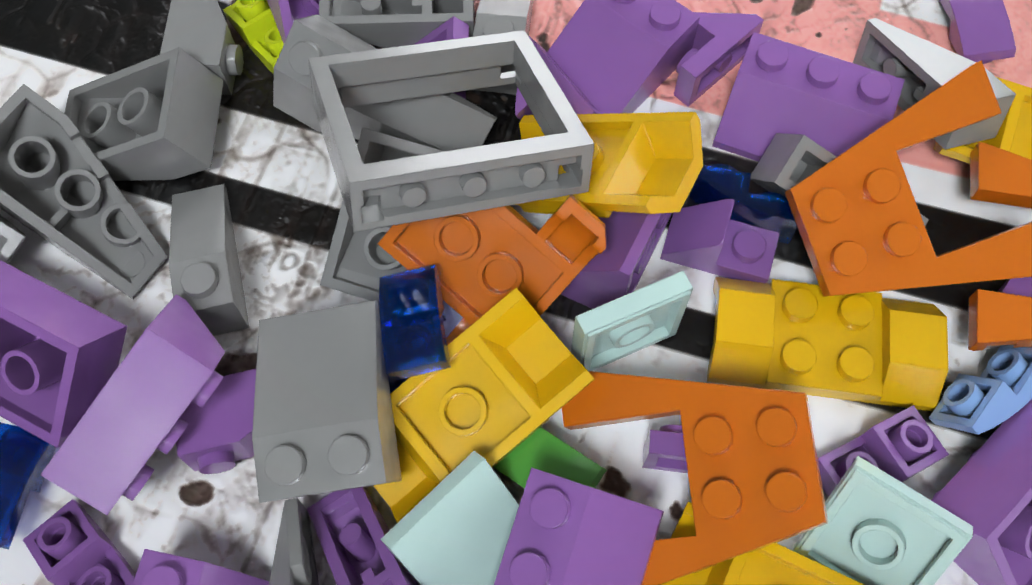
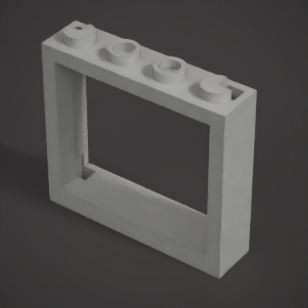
M525 30L308 58L313 106L353 232L589 192L594 142ZM512 64L515 66V71L501 73V66ZM516 84L545 136L363 164L344 108ZM560 165H562L566 173L558 174ZM378 195V204L364 206V197Z

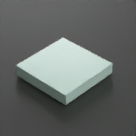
M681 271L575 316L571 353L588 371H593L676 335L693 290V286L685 272Z
M473 451L380 540L419 585H494L519 504L486 459Z
M857 456L825 501L828 524L804 532L794 545L793 551L864 585H934L973 537V526Z

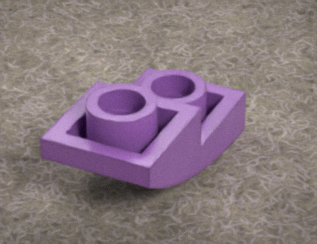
M939 0L951 20L949 40L958 55L974 62L982 60L983 64L993 60L1015 57L1016 46L1003 0Z
M913 405L874 425L861 436L819 457L818 463L822 487L829 497L857 456L900 482H904L949 454Z
M74 499L23 539L46 579L54 585L133 584L136 575L134 570L92 517Z

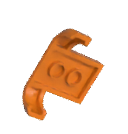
M570 195L540 230L509 205L392 225L378 242V245L463 317L424 363L425 365L516 287L539 316H541L580 271L598 253L601 254L606 249L607 239L606 224L573 195Z

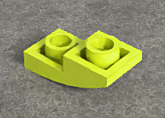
M236 0L235 3L223 9L224 14L250 49L274 74V66L284 44L268 1Z

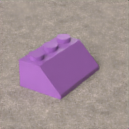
M753 32L712 146L759 162L776 133L803 134L837 157L893 119L905 79Z
M613 211L609 218L598 217L606 224L607 247L580 271L563 290L561 295L594 309L634 292L673 213L646 214Z
M1 260L0 416L59 448L118 368L127 326Z
M176 294L149 324L41 473V476L105 515H108L122 495L131 501L134 500L155 470L145 463L156 449L166 455L169 453L189 424L180 418L191 401L202 408L224 377L214 370L225 351L185 299Z
M1032 399L1022 409L1004 421L989 439L970 455L967 463L946 486L939 490L931 499L934 503L973 526V537L953 562L978 585H1032Z
M531 467L494 585H642L664 511Z

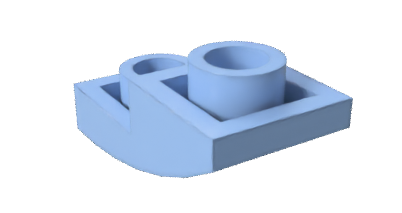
M1001 345L988 361L987 367L980 377L959 373L954 382L945 390L942 399L929 416V419L935 425L978 435L1009 419L1032 399V348H1013V345Z

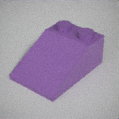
M584 0L547 53L600 114L633 113L676 70L683 56L692 49L700 16L676 0Z

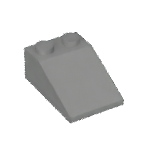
M178 47L69 90L64 114L74 123L113 181L174 180L211 168L224 80Z
M363 127L357 145L363 164L444 152ZM378 195L364 197V206L378 204ZM342 201L320 285L369 301L376 300L379 304L414 315L424 316L433 291L378 245V242L392 226L353 232L344 201Z
M376 300L259 320L252 430L259 503L402 481L379 306Z

